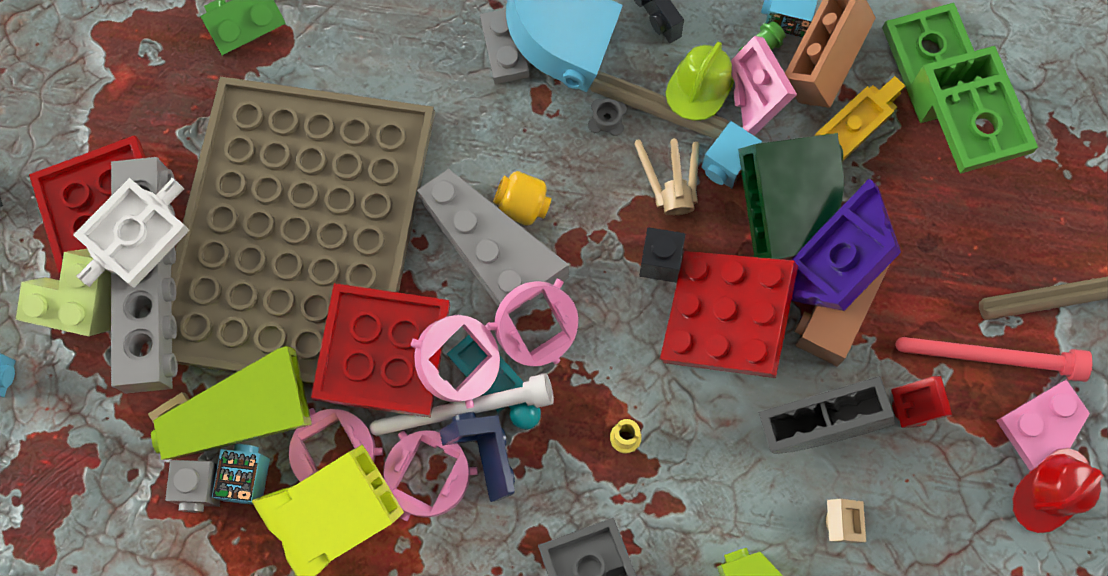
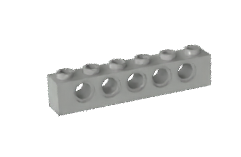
M158 157L111 161V196L129 178L143 190L153 192L156 195L171 178L174 179L173 172ZM169 204L168 206L171 208L173 215L175 216L174 209ZM175 246L151 270L150 275L146 279L141 280L135 288L130 286L118 274L111 273V386L124 393L173 389L172 377L177 375L178 369L176 356L172 353V339L176 338L177 324L171 309V301L176 299V285L174 279L171 278V264H174L176 261ZM152 303L151 312L146 317L140 318L142 308ZM152 341L150 352L140 357L141 347L146 342Z

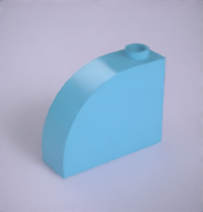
M507 0L506 20L515 45L532 65L543 73L562 81L572 89H580L587 92L597 76L623 5L613 0Z

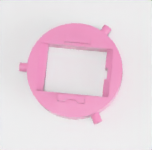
M557 278L554 285L547 282L534 281L516 287L499 305L495 322L487 324L488 331L495 330V336L500 347L516 362L527 366H541L551 362L558 364L560 362L559 357L573 343L578 329V313L572 299L560 289L564 283L562 280ZM543 293L562 331L529 352L508 314L519 308L524 302Z
M453 315L442 318L429 325L423 331L419 340L413 339L411 342V346L416 348L415 367L419 379L430 393L442 400L449 402L465 401L467 409L473 408V399L484 394L497 377L500 356L495 338L488 331L487 324L483 325L472 317ZM462 326L486 353L487 357L454 389L447 380H443L439 376V371L428 359Z
M314 408L309 409L312 425L296 429L289 445L290 465L300 482L319 471L303 441L338 421L342 424L354 448L363 444L373 462L375 461V456L383 455V448L375 447L373 435L365 423L354 414L340 409H326L315 412Z
M401 431L398 434L401 440L390 451L384 466V480L402 510H404L400 518L408 521L411 514L418 517H436L447 513L462 500L468 489L470 475H478V468L469 467L467 457L458 444L442 446L440 432L418 431L407 435L405 431ZM421 442L435 449L439 447L444 450L445 454L457 459L433 507L397 489Z

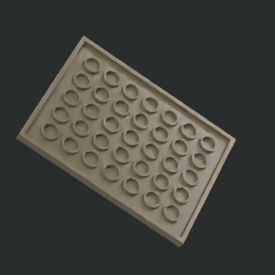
M220 76L183 224L189 231L177 243L176 261L171 266V278L174 279L176 285V299L171 301V309L177 324L176 338L172 339V353L176 356L177 364L236 373L278 348L288 346L296 350L303 384H314L334 283L399 293L419 195L417 190L421 186L435 117L433 106Z

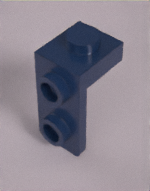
M468 412L452 417L453 422L439 430L442 446L477 441L489 500L495 502L515 493V475L513 469L509 466L505 448L506 434L500 425L499 415L476 418L475 412Z

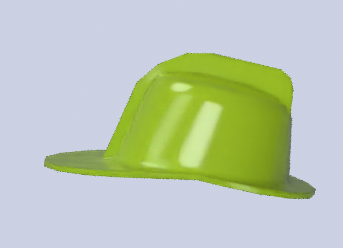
M717 41L714 46L700 45L694 47L679 63L668 82L665 92L667 104L681 118L698 121L714 116L720 110L734 85L732 63L730 57L722 50L721 42Z

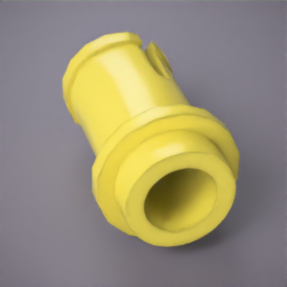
M623 419L612 429L610 441L616 451L631 453L639 447L641 433L635 421ZM627 431L632 434L633 438L630 440L622 439L620 433Z

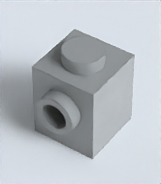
M170 460L165 501L178 504V511L203 513L204 506L220 507V500L212 498L218 464L211 461Z

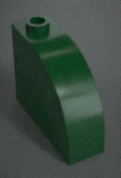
M838 133L758 143L738 149L754 257L782 259L797 255L808 241L840 209L844 193V175L842 166L843 149L839 144Z

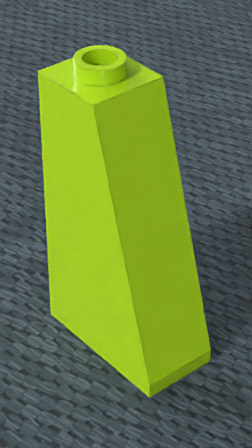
M288 346L278 348L154 419L155 430L151 432V440L157 454L160 453L161 460L177 459L312 425L296 350Z

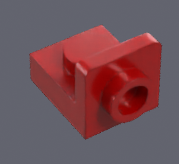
M932 376L891 389L894 399L892 402L893 412L900 421L901 428L925 426L927 422L952 416L941 376Z

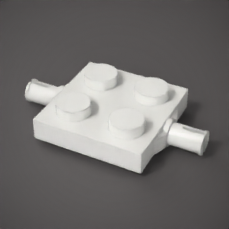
M129 178L75 232L74 236L87 247L90 256L93 258L76 277L90 287L107 270L118 274L130 286L135 288L189 231L173 215L171 208L168 206L184 188L171 178L155 195L153 192L143 190Z

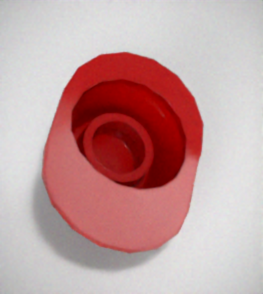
M1070 448L1057 449L1030 471L1017 485L1012 498L1015 517L1029 531L1036 533L1051 532L1062 526L1073 515L1086 513L1096 505L1101 493L1100 480L1104 475L1099 469L1091 467L1088 460L1079 451Z

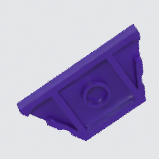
M868 179L808 241L798 254L791 259L798 265L791 301L845 311L901 253L879 188L871 179Z

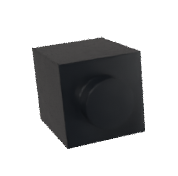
M647 227L639 277L676 283L680 271L686 233Z

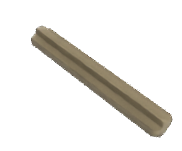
M598 71L590 86L592 92L615 101L623 102L628 106L717 139L729 124L728 120L716 115L706 120L698 121L681 118L671 110L667 104L666 96Z
M1108 277L987 297L979 302L980 314L983 319L990 320L1108 299Z

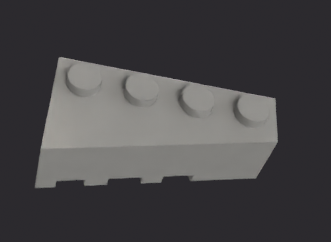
M447 169L417 190L425 209L498 307L513 289L522 284L542 281L554 285L557 278L563 282L569 278V264L450 169ZM543 293L521 304L519 308L508 314L509 317L513 318L544 296Z

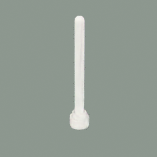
M546 373L531 376L529 381L523 382V387L474 398L473 408L467 409L465 401L433 407L431 418L408 414L375 420L370 424V432L373 435L379 436L450 420L452 417L463 413L475 412L476 414L525 402L528 406L535 405L536 408L552 405L554 397L551 382Z

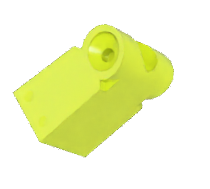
M363 444L295 486L263 495L251 501L268 530L282 542L286 560L296 576H317L333 559L388 527L404 513Z

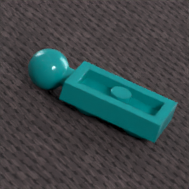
M470 335L466 336L447 353L448 358L466 378L487 357L486 353ZM501 356L497 377L492 386L482 396L523 387V380ZM526 402L508 406L510 408V419L519 429H531L540 421V407L536 408L535 405L528 406ZM505 407L494 410L499 414Z

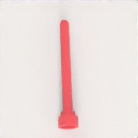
M908 337L897 339L895 344L897 350L904 353L1059 371L1060 375L1066 376L1068 380L1087 382L1092 371V355L1090 351L1071 349L1069 352H1062L1061 355Z

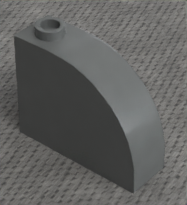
M881 376L758 412L770 452L773 454L810 449L895 426L894 415Z

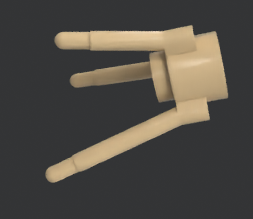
M675 138L671 139L674 180L666 182L664 184L665 189L662 190L641 140H636L635 147L654 191L657 208L664 207V213L673 216L694 211V204L698 203L696 185L699 143L693 142L689 182L687 186V181L682 179L678 140Z

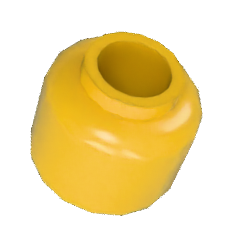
M516 171L509 177H502L493 204L498 205V208L516 223L529 226L535 222L537 217L545 218L550 207L551 198L546 196L547 187L543 180Z

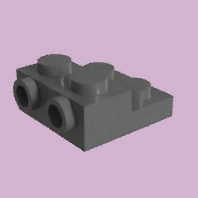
M614 517L538 545L548 576H637Z

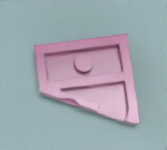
M754 36L731 60L732 78L735 82V106L741 107L743 127L741 128L754 136L797 95L763 37Z
M1066 379L996 421L1028 469L1032 471L1057 449L1071 448L1090 413Z

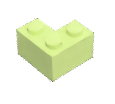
M88 249L64 252L60 280L45 277L21 282L16 320L84 336H92L111 330V272L105 270L88 287L76 277L93 260Z

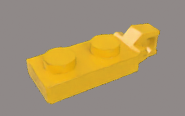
M894 76L880 90L874 85L870 88L867 86L814 136L838 133L839 144L843 149V162L892 116L897 108L893 101L901 95L905 85Z

